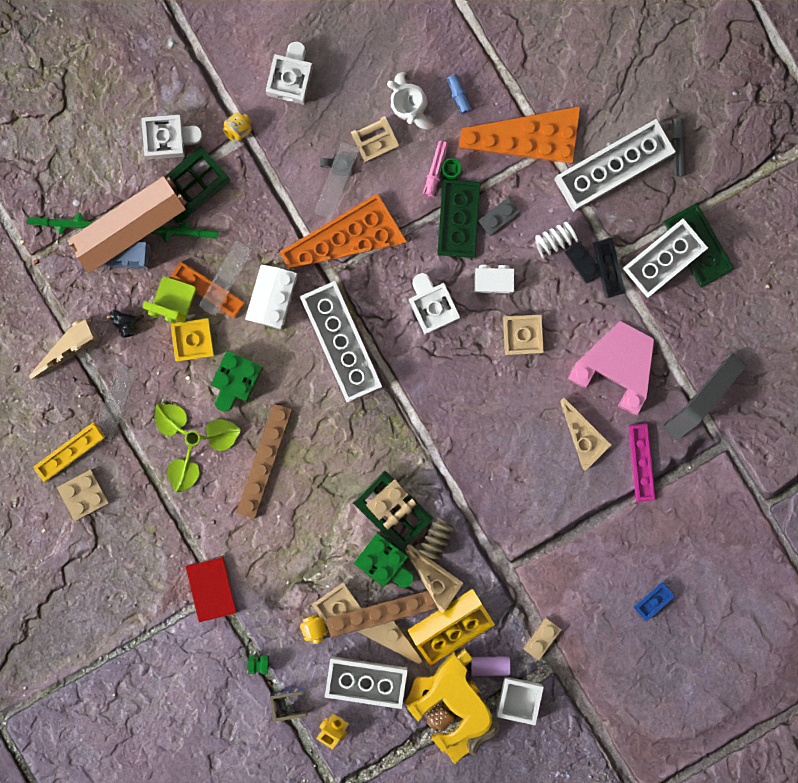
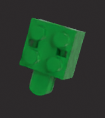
M226 351L211 383V386L220 389L215 400L216 408L223 412H229L232 410L237 398L248 402L263 367L230 351Z
M378 532L353 563L383 587L386 586L390 579L404 588L408 587L413 581L412 572L402 565L408 556Z

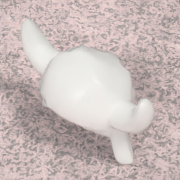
M398 73L394 81H388L387 83L388 87L394 90L391 95V108L399 118L407 120L409 124L414 122L422 129L433 128L434 124L423 114L428 104L426 94L419 86L407 84L405 80L407 73Z

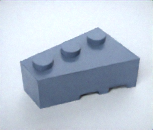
M138 241L100 267L150 269L151 246L146 241Z

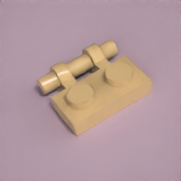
M394 479L366 506L379 520L386 516L388 520L383 525L390 529L393 525L396 526L406 513L412 512L411 509L417 504L413 499L407 503L403 501L408 494ZM399 504L402 508L392 515L390 510Z

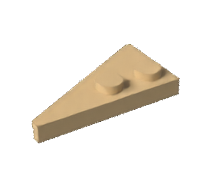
M562 398L560 403L582 469L586 471L611 444L565 398Z
M408 544L404 551L438 609L443 613L463 585V582Z
M395 621L357 631L418 664L423 661Z

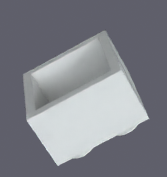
M504 676L496 712L497 717L536 725L544 688L543 685Z

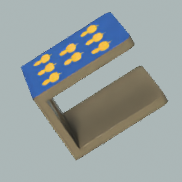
M305 688L271 693L270 702L274 722L308 716V710L278 715L275 700L277 698L302 695L305 692Z

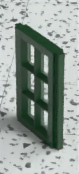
M202 146L198 147L165 176V178L170 177L175 187L179 190L176 195H183L189 202L184 206L186 210L173 219L179 225L231 181ZM203 158L209 167L197 175L191 168ZM213 169L219 177L206 186L201 178ZM189 171L195 179L182 189L176 180ZM198 182L204 190L191 199L185 191Z
M384 470L355 499L353 504L402 551L431 522L433 517L406 491L408 495L403 501L407 503L411 499L414 500L417 505L411 510L421 521L413 528L403 517L400 519L411 530L405 538L393 528L394 525L387 529L383 525L386 520L384 518L379 520L366 506L367 502L365 501L372 493L375 496L379 494L376 489L382 483L388 486L394 480ZM394 508L390 510L394 514L397 512Z

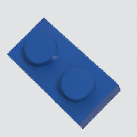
M660 582L637 602L633 608L647 622L675 596L663 582Z

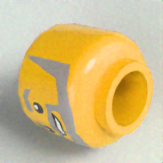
M234 113L225 120L223 131L230 140L241 141L251 132L250 124L252 121L246 114Z

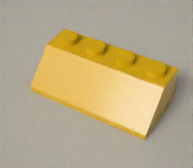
M471 589L452 601L443 613L438 610L407 631L431 666L495 624L474 590Z

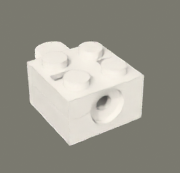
M290 43L287 48L286 57L274 54L265 91L267 96L304 105L313 66L312 63L304 61L306 51L302 43Z
M180 115L141 118L144 156L147 160L186 157L185 145H196L202 140L201 130L197 126L183 127V119Z
M421 273L414 277L413 287L417 295L410 298L409 303L424 335L460 319L444 283L434 287L427 274Z

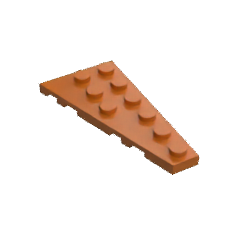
M580 107L462 128L459 148L572 164Z
M377 193L279 253L288 268L292 269L405 244L407 241Z

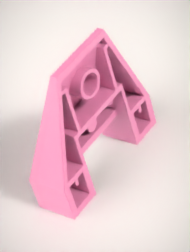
M619 321L575 363L567 379L586 388L594 372H597L627 389L618 407L633 415H638L647 398L654 339Z

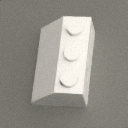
M261 265L245 320L282 330L298 277L297 273Z

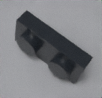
M581 241L564 252L585 284L600 275L597 264Z

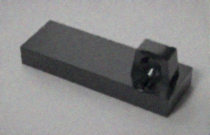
M609 237L592 242L605 298L624 294L625 288L613 238Z

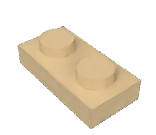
M545 617L523 649L537 660H540L561 629Z

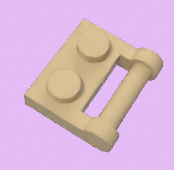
M385 116L369 126L350 132L365 163L399 147ZM384 127L385 132L361 142V137Z

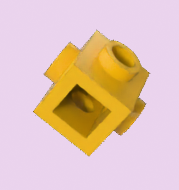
M332 713L329 719L324 718L319 728L322 730L316 739L333 749L338 741L342 742L348 732L345 730L349 723Z

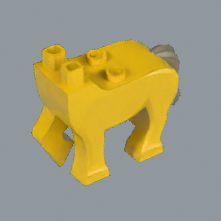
M465 648L459 653L453 652L447 657L434 675L416 677L405 701L407 709L417 721L441 700L444 701L453 713L463 718L458 727L453 731L431 735V739L442 752L450 756L454 764L468 752L472 755H477L479 747L494 737L500 727L498 719L490 712L485 701L478 694L480 692L479 688L472 680L468 681L465 677L467 672L466 665L473 660ZM424 690H429V691L422 697L423 691H424Z

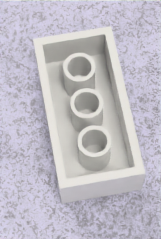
M682 219L627 264L623 270L648 298L708 249V247L687 222Z
M331 656L325 698L402 709L407 667Z

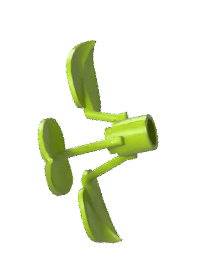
M157 404L155 407V423L163 435L172 437L177 431L185 435V444L188 446L186 460L176 459L167 468L169 482L175 492L180 493L191 488L199 477L198 465L189 462L192 448L198 446L201 439H209V445L212 449L225 451L234 444L241 429L232 422L219 419L207 424L206 433L208 436L199 435L194 430L187 432L181 429L187 422L186 413L181 407L173 404Z

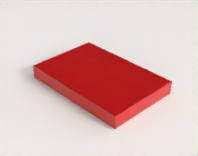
M224 557L185 566L199 622L237 613Z

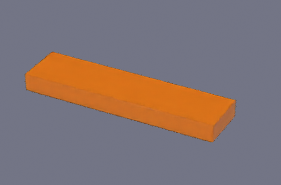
M180 261L170 276L177 281L196 287V294L234 319L245 304L244 301Z

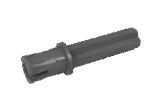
M673 119V137L671 139L673 140V148L675 150L674 174L677 177H682L686 175L684 119Z

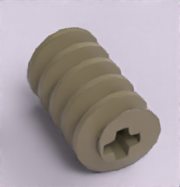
M436 517L439 523H432L436 529H429L432 536H425L428 543L421 544L425 550L418 551L432 559L441 560L438 552H445L442 545L448 546L449 544L445 538L452 539L449 532H455L456 529L451 524Z

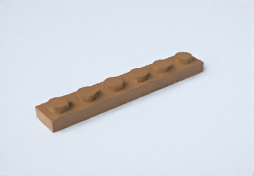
M273 404L236 513L255 519L292 412L291 409Z
M425 591L326 618L330 637L335 638L437 610L438 607L430 593Z

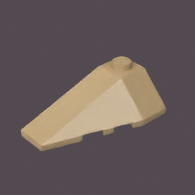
M79 319L72 323L73 327L63 335L29 377L34 380L100 341L90 322L86 319Z

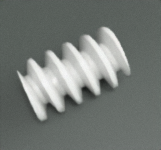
M567 222L563 223V228L557 225L556 231L551 228L549 229V234L544 231L542 237L540 235L535 236L537 249L543 259L544 252L550 256L552 248L556 253L558 252L559 245L565 249V242L571 246L572 239H574L578 243L573 228Z

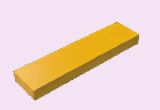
M93 422L33 468L43 482H47L105 439L106 436L96 422Z

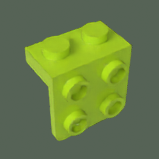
M163 277L153 303L144 301L142 308L148 311V315L159 318V315L164 316V320L175 324L176 321L185 323L196 293V287Z

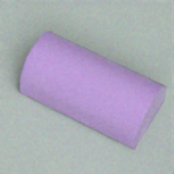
M509 656L472 657L471 677L510 676Z

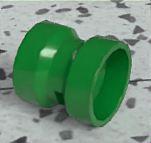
M453 158L447 159L442 166L443 176L449 180L458 178L461 172L460 162Z
M249 655L248 674L260 672L263 675H268L269 655H262L261 657Z

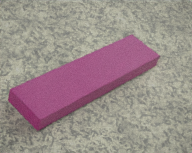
M648 424L629 425L636 502L656 500Z

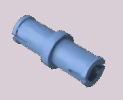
M458 74L448 77L446 80L453 93L451 96L455 99L460 114L468 113L472 109L466 98V90L462 88Z

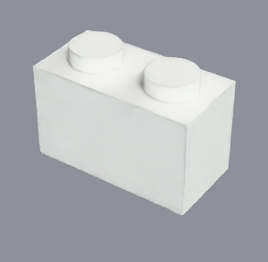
M479 265V268H475V293L514 292V269H510L509 265H499L498 269L490 268V265Z

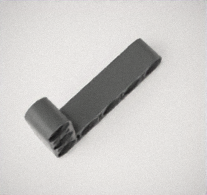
M732 352L689 403L674 414L664 424L663 428L676 440L680 439L704 419L747 365Z

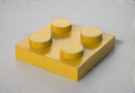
M209 318L170 324L175 362L214 357Z

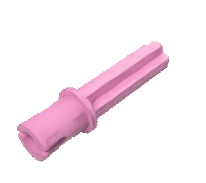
M445 141L438 142L430 173L426 175L427 181L423 192L425 196L434 198L437 185L441 181L439 176L448 148V143Z

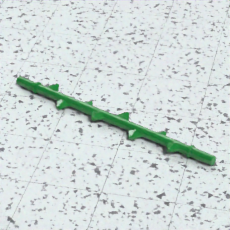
M77 213L73 220L27 217L28 225L54 226L58 235H62L66 227L84 229L93 223L85 221L81 213ZM186 221L180 228L159 227L150 233L161 234L164 242H168L172 235L218 239V231L199 230V228L191 229Z

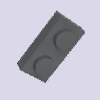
M507 197L482 217L478 223L491 236L520 212Z

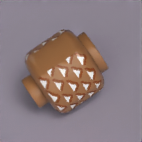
M437 703L426 713V723L437 732L438 730L444 731L454 720V715L445 703L443 705Z

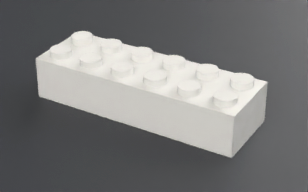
M657 119L557 175L554 180L570 208L575 212L671 157L675 150Z
M333 281L300 296L346 402H351L382 388L336 282Z

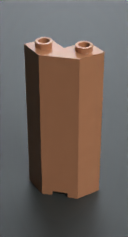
M163 175L67 240L88 274L186 210L184 205L187 203L181 194L176 195L173 190L175 185L170 177L165 178Z

